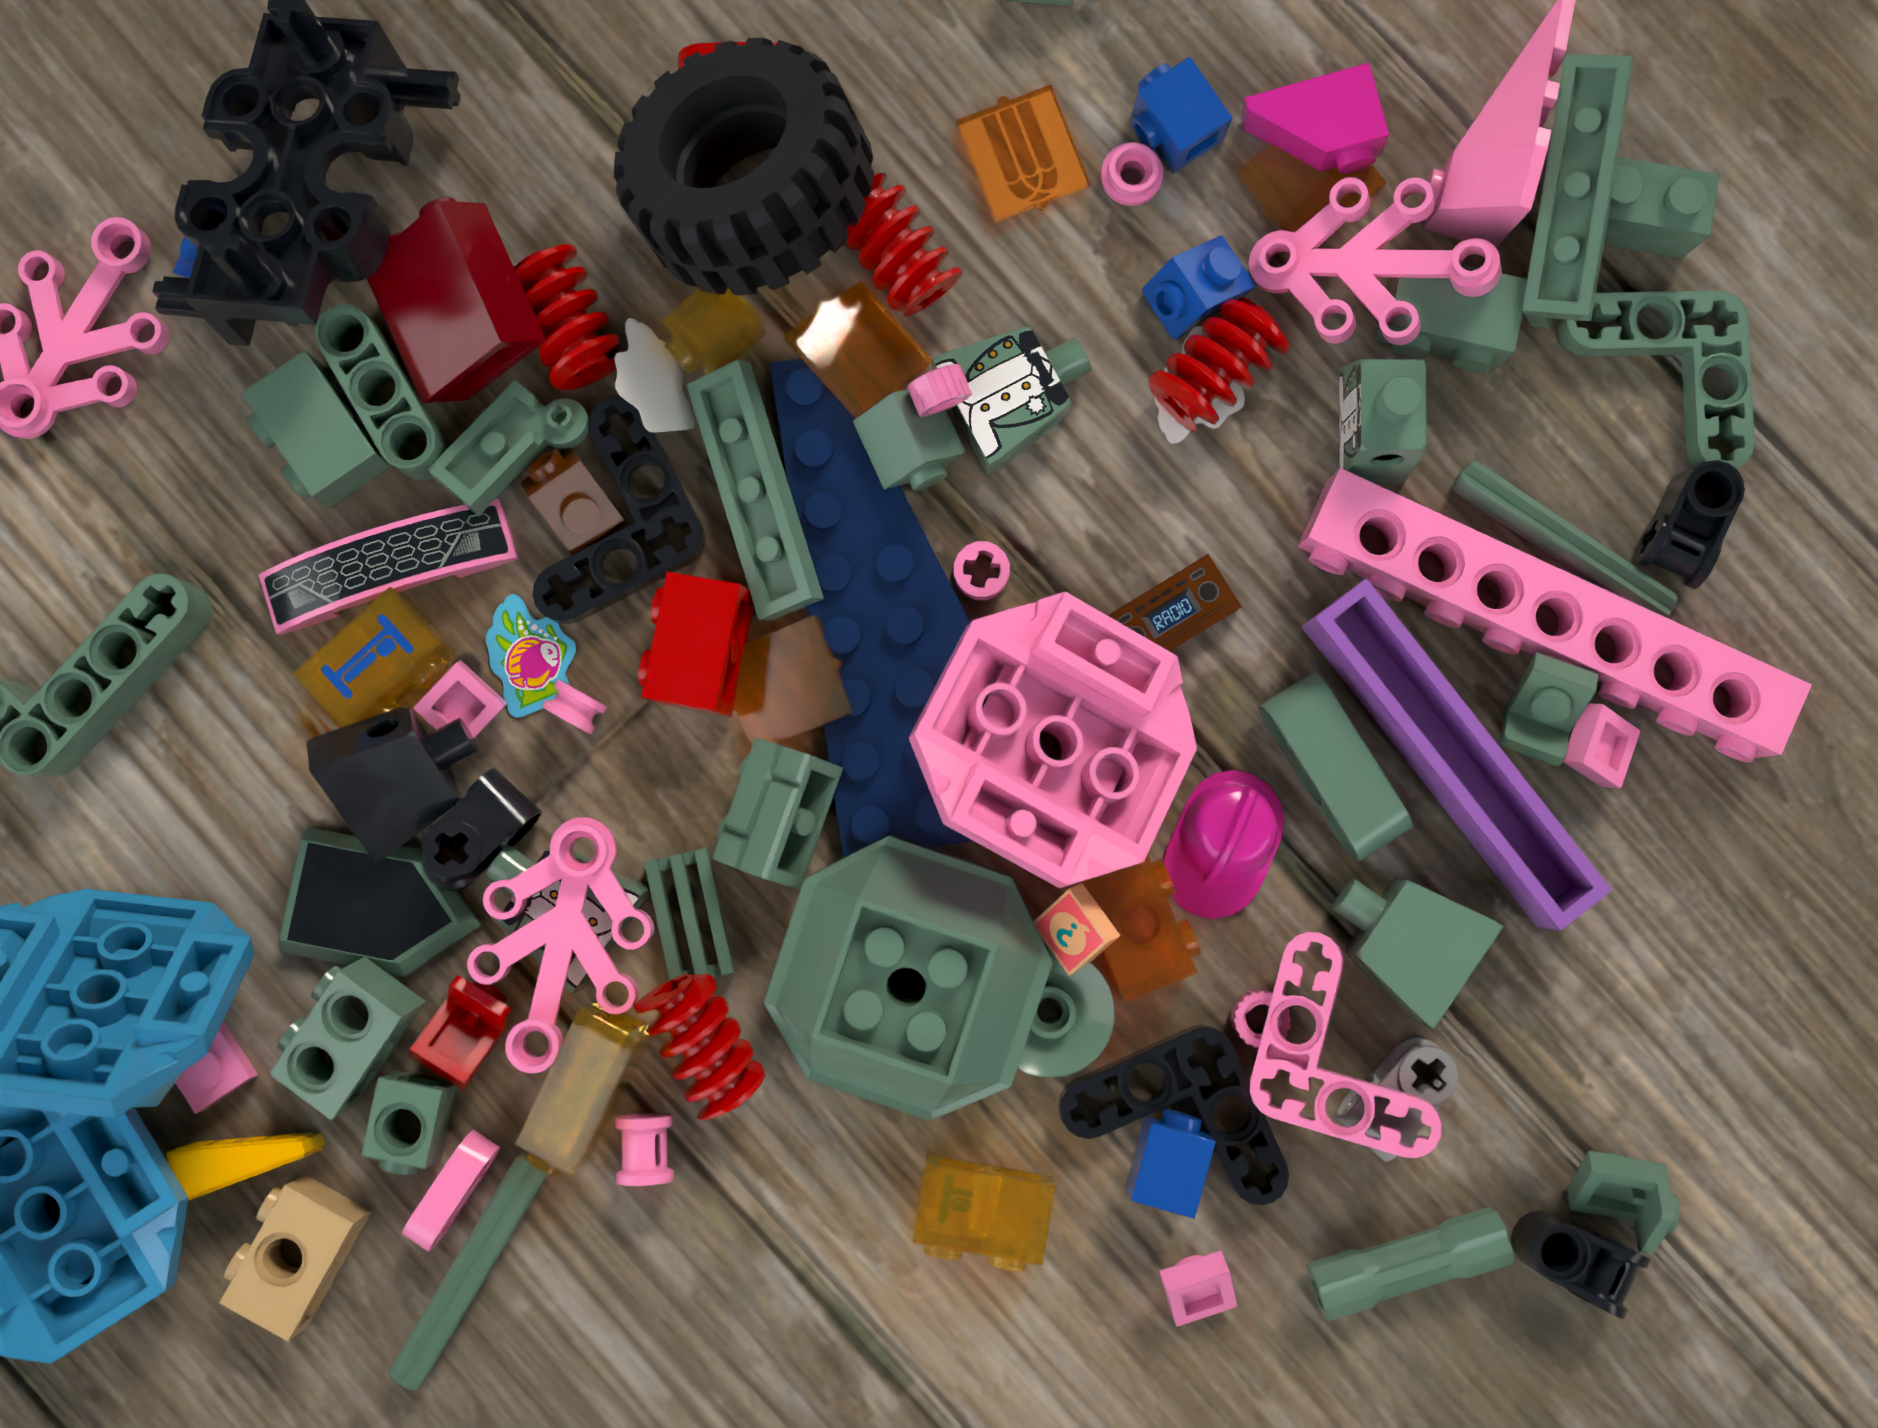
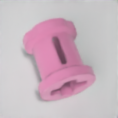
M636 1113L620 1115L615 1118V1128L622 1131V1170L616 1172V1184L646 1186L674 1181V1170L667 1167V1128L673 1124V1114Z

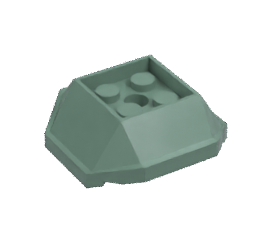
M888 834L884 838L814 872L804 879L763 1003L808 1080L930 1121L1011 1087L1053 961L1012 874L893 834ZM900 968L915 969L923 976L926 989L919 996L913 998L902 997L891 987L890 975Z

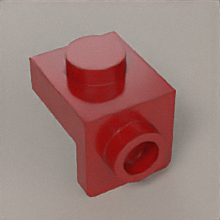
M457 975L449 985L447 999L410 1047L409 1057L464 1091L509 1028L511 1009L505 1004L507 1001L505 996L491 984H481L475 980L471 983Z

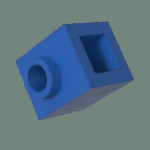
M1188 57L1173 68H1171L1169 63H1164L1149 72L1139 82V90L1137 91L1132 110L1133 118L1131 119L1133 130L1141 144L1146 145L1151 150H1157L1172 174L1224 141L1233 117L1191 57Z
M1164 1109L1162 1119L1148 1115L1144 1117L1125 1186V1191L1131 1201L1195 1219L1216 1142L1207 1132L1200 1130L1202 1120L1168 1109Z

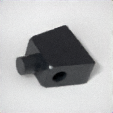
M399 707L306 741L310 773L374 863L386 858L455 806L459 800V795L450 766L478 752V747L472 734L460 717L427 734L409 707Z

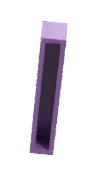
M1367 578L1350 588L1301 626L1537 928L1561 931L1612 891L1610 886Z

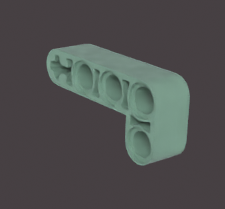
M158 573L147 576L128 593L36 693L20 681L0 678V764L14 774L56 778L72 771L205 629L210 621L212 612L210 598L206 592L193 583L171 575ZM172 596L173 598L171 600V603L177 609L173 616H171L173 610L171 606L167 604V602ZM133 639L137 648L136 657L129 666L124 668L120 662V651L127 641ZM88 686L92 694L91 706L87 712L80 715L76 706L77 696L84 687ZM43 733L48 745L47 751L43 759L37 762L32 751L33 744L36 738Z

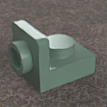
M1536 652L1507 701L1500 737L1501 746L1527 757H1532L1554 766H1560L1567 754L1569 734L1596 692L1598 674Z

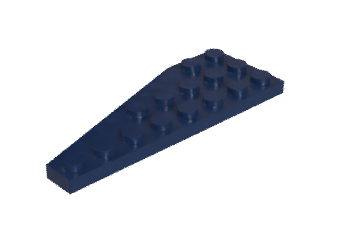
M828 354L770 363L787 482L824 597L823 600L806 606L829 763L843 768L834 793L843 858L884 838L888 834H893L929 847L973 841L943 824L909 741V736L970 621L901 487L897 486L884 490L853 423L863 413L833 355Z

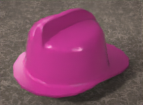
M1237 770L1218 772L1198 783L1187 799L1167 845L1162 867L1168 891L1175 902L1192 915L1210 919L1231 916L1249 905L1260 889L1280 844L1284 826L1281 802L1267 783L1254 774Z

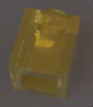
M729 288L725 295L713 294L698 289L661 321L671 339L664 347L688 375L698 369L705 376L739 359L766 336L762 320L741 296L733 295Z

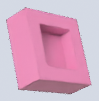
M460 660L450 668L413 709L436 730L460 717L475 739L508 703Z
M1588 703L1569 737L1567 754L1563 762L1600 787L1621 789L1640 730L1604 704Z
M222 1022L208 1054L183 1071L175 1083L193 1112L197 1114L207 1110L258 1076L226 1023Z
M1222 1251L1205 1256H1189L1177 1262L1175 1266L1159 1271L1176 1327L1238 1307L1230 1271Z

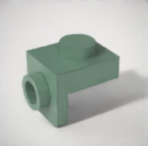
M1588 1150L1567 1187L1570 1210L1633 1221L1639 1252L1654 1254L1667 1232L1672 1233L1677 1226L1680 1212L1679 1200L1675 1193H1671L1666 1164L1623 1157L1614 1153H1600Z

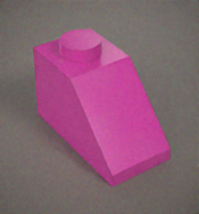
M1369 62L1248 96L1244 99L1241 115L1244 131L1319 172L1338 167L1339 173L1346 174L1367 168L1375 163V157L1382 154L1389 137Z

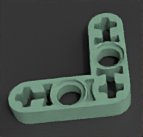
M1719 290L1596 293L1592 322L1611 323L1619 315L1621 316L1619 327H1605L1596 333L1592 339L1589 338L1586 328L1577 327L1576 322L1578 320L1558 319L1556 330L1559 341L1566 350L1574 355L1585 357L1681 355L1685 439L1689 461L1693 466H1697L1707 461L1719 460L1728 462L1736 469L1748 462L1753 453L1755 443L1749 322L1746 307L1738 297L1730 292ZM1641 309H1655L1663 315L1667 328L1662 339H1649L1639 331L1636 320L1637 314ZM1712 309L1715 319L1725 320L1726 328L1718 332L1716 336L1713 326L1693 325L1684 331L1685 321L1699 320L1711 312ZM1717 368L1729 376L1732 389L1727 399H1714L1705 392L1702 378L1706 369ZM1728 410L1732 412L1731 416L1720 422L1719 416L1710 419L1705 418V414L1715 415ZM1718 433L1721 441L1731 442L1733 448L1730 453L1722 456V458L1719 450L1709 449L1707 443L1709 439L1715 437Z

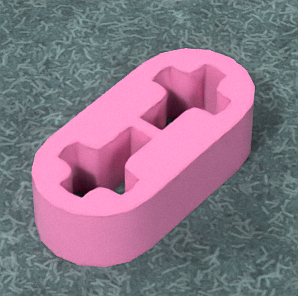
M472 1130L451 1155L406 1223L402 1234L426 1251L431 1252L453 1224L496 1159L501 1147L477 1131Z

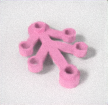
M1350 177L1338 181L1330 191V203L1296 232L1279 230L1265 235L1255 244L1249 257V270L1255 283L1270 293L1290 292L1312 316L1321 338L1334 344L1342 343L1352 336L1356 328V320L1351 307L1342 300H1330L1312 276L1338 277L1377 319L1384 338L1391 344L1405 345L1412 342L1420 332L1421 323L1418 312L1411 303L1397 301L1376 277L1447 278L1458 293L1468 297H1478L1493 290L1498 284L1502 273L1500 256L1496 247L1489 241L1480 238L1464 240L1457 244L1453 250L1382 249L1411 223L1427 219L1434 210L1435 198L1431 185L1426 180L1416 177L1401 182L1394 192V203L1340 249L1317 248L1345 222L1358 221L1368 213L1371 205L1370 196L1366 185L1357 178ZM1354 192L1361 195L1360 201L1353 207L1345 208L1339 205L1341 198L1348 193ZM1412 193H1422L1426 196L1423 204L1416 208H1408L1403 205V202ZM1287 252L1290 254V259L1284 266L1275 268L1269 265L1270 259L1277 253ZM1478 254L1485 258L1484 264L1477 270L1469 271L1461 267L1462 261L1469 255ZM1340 313L1347 317L1344 325L1339 329L1329 330L1324 327L1326 319L1332 314ZM1397 315H1407L1412 319L1407 329L1395 332L1388 328L1392 318Z
M113 217L104 220L95 228L91 238V247L99 262L65 316L58 288L62 285L65 278L62 264L48 253L40 250L30 251L21 258L18 264V274L21 280L28 285L43 351L32 369H30L23 342L31 334V320L25 312L15 306L0 303V365L4 381L0 383V428L4 432L17 438L31 439L47 432L54 424L59 412L102 401L113 407L128 405L136 396L137 384L129 373L117 366H103L93 374L92 378L60 385L56 384L68 365L134 348L145 354H157L168 345L170 332L167 325L147 312L136 313L125 323L90 331L125 274L140 270L150 258L151 243L148 236L131 221L121 217ZM134 241L135 245L132 252L126 258L120 259L119 251L122 245L126 242ZM43 263H48L49 271L47 276L42 280L35 281L34 272L36 268ZM14 315L16 324L13 330L3 334L1 331L2 322L8 316ZM148 324H153L155 333L152 339L140 343L139 333L141 329ZM114 377H120L122 380L120 391L113 396H108L106 392L108 382ZM29 399H34L35 403L32 412L28 417L22 418L21 407L23 403Z
M574 818L562 824L555 831L551 839L550 855L512 879L493 882L486 888L483 895V905L486 912L493 918L505 920L514 918L522 913L527 904V898L561 880L554 908L501 941L475 948L467 960L468 972L476 982L493 984L508 975L511 965L546 944L529 1017L511 1029L505 1044L506 1055L511 1064L525 1073L544 1071L557 1062L562 1054L564 1039L561 1030L556 1026V1020L573 951L596 987V1001L603 1011L614 1015L622 1014L635 1005L639 996V989L635 980L627 974L619 973L583 914L588 888L590 887L613 921L611 934L617 945L628 950L638 949L646 945L654 933V924L651 917L646 912L634 908L611 870L617 854V845L612 832L605 824L593 818ZM583 837L590 839L595 845V855L587 863L577 860L573 852L575 843ZM501 887L511 889L516 897L514 907L508 912L501 911L495 904V894ZM628 917L638 918L644 926V934L637 942L627 940L622 934V924ZM486 951L496 954L500 961V968L494 976L484 974L479 967V959ZM618 981L627 987L629 993L627 1002L624 1005H614L607 999L606 989L611 982ZM539 1031L547 1037L549 1046L544 1055H536L529 1050L527 1038L531 1032Z

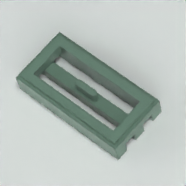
M709 848L645 861V870L669 980L684 974L707 973L716 977L736 972ZM697 864L718 963L707 965L686 866ZM671 869L693 969L684 970L663 875V871Z

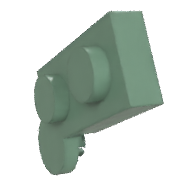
M514 380L427 470L439 484L479 516L548 444L556 449H569L584 441L589 433V416L582 405L573 399L561 398L543 406L531 392Z

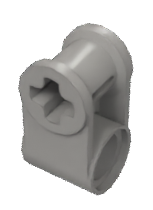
M1414 1036L1403 1039L1396 1044L1380 1064L1362 1080L1419 1096L1429 1101L1437 1110L1453 1094L1457 1087L1459 1074L1456 1063L1447 1052L1440 1049L1436 1043L1427 1038ZM1418 1059L1428 1064L1430 1069L1434 1071L1432 1077L1427 1081L1418 1077L1411 1069L1413 1063ZM1351 1089L1339 1104L1335 1112V1118L1344 1126L1357 1124L1365 1113L1362 1097ZM1375 1096V1116L1366 1133L1380 1138V1126L1382 1123L1401 1130L1400 1142L1409 1145L1424 1125L1421 1122L1422 1111L1409 1107L1405 1117L1386 1114L1384 1111L1390 1100ZM1368 1147L1385 1162L1398 1156Z

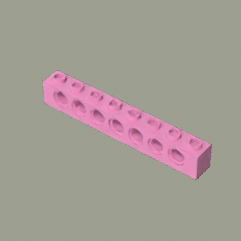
M1339 468L1327 480L1297 545L1298 548L1311 553L1308 560L1313 565L1337 575H1344L1345 571L1348 570L1365 579L1367 578L1381 597L1401 602L1403 597L1409 598L1426 606L1424 614L1437 623L1451 628H1460L1463 623L1484 633L1482 641L1498 651L1518 655L1521 650L1532 656L1538 652L1597 673V686L1601 687L1598 695L1603 699L1629 709H1635L1637 704L1659 714L1656 722L1661 726L1688 736H1693L1695 731L1716 740L1717 743L1714 748L1718 752L1742 762L1752 763L1754 758L1782 755L1812 686L1810 683L1342 468ZM1362 526L1376 527L1384 534L1386 550L1383 555H1374L1364 549L1360 541ZM1421 552L1432 553L1442 562L1444 572L1440 582L1430 581L1420 572L1418 559ZM1481 578L1491 580L1499 588L1501 601L1497 609H1491L1480 601L1477 594V585ZM1539 605L1551 608L1557 616L1558 629L1554 636L1545 634L1537 625L1536 611ZM1599 631L1606 633L1614 641L1616 652L1611 663L1601 659L1595 650V638ZM1658 658L1666 661L1673 672V682L1668 690L1661 687L1654 677V665ZM1718 685L1723 687L1730 696L1731 707L1726 716L1721 715L1713 703V693Z

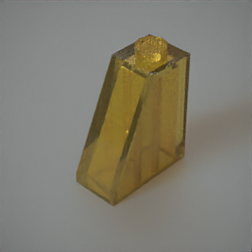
M597 1002L579 1009L515 1144L530 1152L527 1160L533 1166L554 1176H561L564 1171L573 1176L585 1166L654 1036H650L646 1031L649 1024L627 1012L617 1015L609 1014L603 1011Z

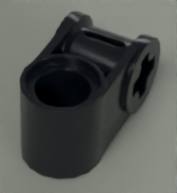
M1713 460L1701 463L1674 476L1667 485L1653 519L1644 530L1634 554V562L1645 567L1653 563L1683 577V585L1692 589L1700 587L1712 572L1721 553L1725 535L1739 505L1743 501L1745 486L1739 471L1728 462ZM1697 479L1707 482L1713 490L1714 499L1710 508L1699 503L1695 496L1694 488Z
M495 768L490 769L467 789L457 804L431 827L424 836L421 851L426 876L432 884L440 889L449 891L465 889L474 883L492 864L502 849L507 845L515 846L531 830L541 817L542 811ZM461 846L464 848L463 864L460 865L456 861L450 860L441 865L440 849L446 847L449 851L454 852Z
M1545 1211L1529 1212L1521 1217L1514 1226L1511 1237L1515 1254L1527 1266L1548 1280L1568 1289L1575 1296L1621 1319L1625 1318L1628 1311L1623 1303L1639 1268H1647L1651 1260L1596 1231L1591 1233ZM1559 1233L1561 1240L1559 1250L1550 1259L1542 1260V1244L1550 1235Z

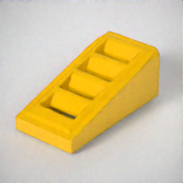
M311 1132L198 1141L168 1151L167 1161L189 1197V1201L323 1150L322 1146L326 1145L322 1133Z

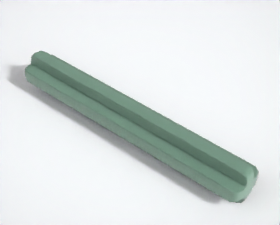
M1470 461L1455 478L1452 485L1455 493L1590 583L1664 617H1667L1675 607L1678 598L1673 591L1479 462Z
M522 1152L514 1159L390 1368L389 1376L394 1382L413 1391L419 1389L424 1384L548 1175L549 1166L542 1159L528 1152Z

